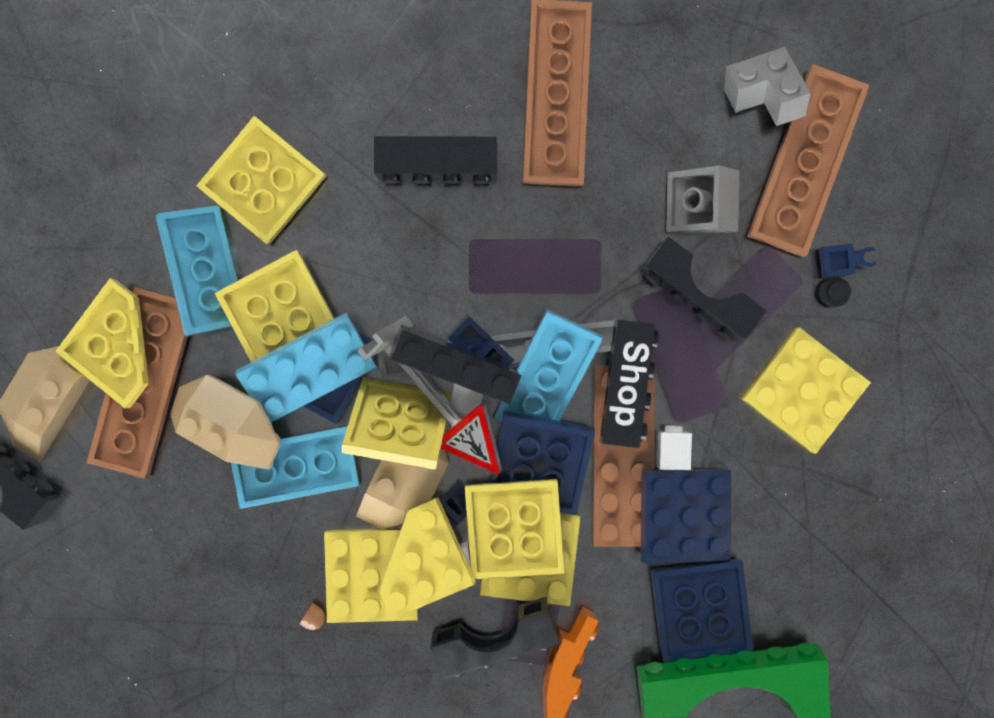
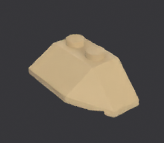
M59 346L28 353L0 399V414L13 446L38 461L43 460L90 381L55 352Z
M210 374L179 387L170 413L175 433L226 462L264 469L272 467L281 444V439L278 434H275L272 423L259 401Z
M440 449L436 469L381 460L364 495L356 517L380 529L403 524L408 510L432 499L449 464L446 451Z

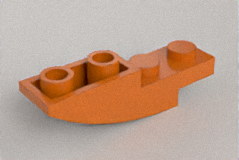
M581 608L569 633L558 628L560 644L550 648L542 687L544 718H568V708L572 700H576L581 693L582 679L575 668H579L585 658L584 650L589 640L592 641L596 637L599 629V620L594 612L587 608Z

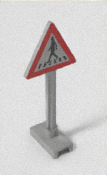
M405 316L376 332L372 336L375 340L362 346L357 352L365 361L382 350H385L390 356L389 353L400 325L412 328L414 324ZM400 364L451 425V429L443 435L441 449L488 471L499 474L502 471L486 404L484 402L480 403L469 414L462 417L424 372Z

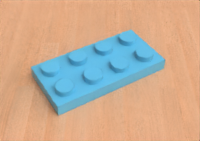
M219 205L158 213L156 221L184 335L189 336L232 327L215 295L216 292L237 282Z
M546 310L517 367L518 372L522 376L509 405L500 401L493 419L502 423L503 412L509 411L560 421L603 340L602 335Z
M345 313L237 369L235 375L248 395L261 403L270 421L273 422L377 368L373 357L365 361L357 352L365 343L350 317Z
M348 426L282 438L270 469L231 463L240 509L360 486L356 456L342 453V443Z

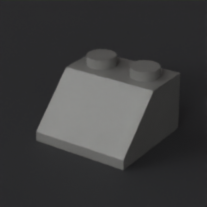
M719 165L668 172L666 232L690 234L738 232L740 171Z

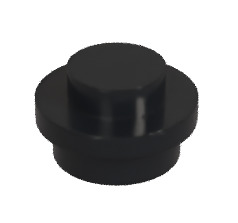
M840 277L828 278L820 286V298L823 303L830 307L842 306L850 298V285Z

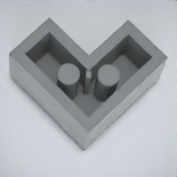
M785 47L726 66L724 92L735 113L764 103L776 126L806 116L811 92Z

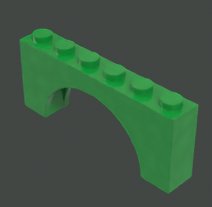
M801 643L798 646L784 648L771 647L768 650L752 652L745 650L729 655L713 654L705 658H682L674 662H651L646 665L637 666L642 718H686L689 712L707 697L727 689L741 687L759 688L777 694L790 704V710L794 718H830L828 659L817 643Z

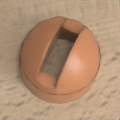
M312 603L299 625L309 630L319 629L325 620L323 610Z

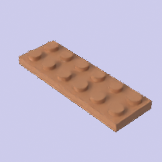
M531 0L523 184L582 187L584 185L592 2Z
M814 64L809 67L804 80L811 92L806 116L790 121L747 235L749 238L801 257L808 255L870 86Z
M134 287L133 294L139 298L149 384L131 408L122 407L105 393L86 463L146 479L149 478L188 336L184 335L176 298Z
M593 366V427L595 428L593 439V546L641 547L642 470H654L655 372L653 380H648L647 392L651 393V404L649 411H644L643 423H647L645 442L641 441L640 448L607 445L599 442L608 366Z

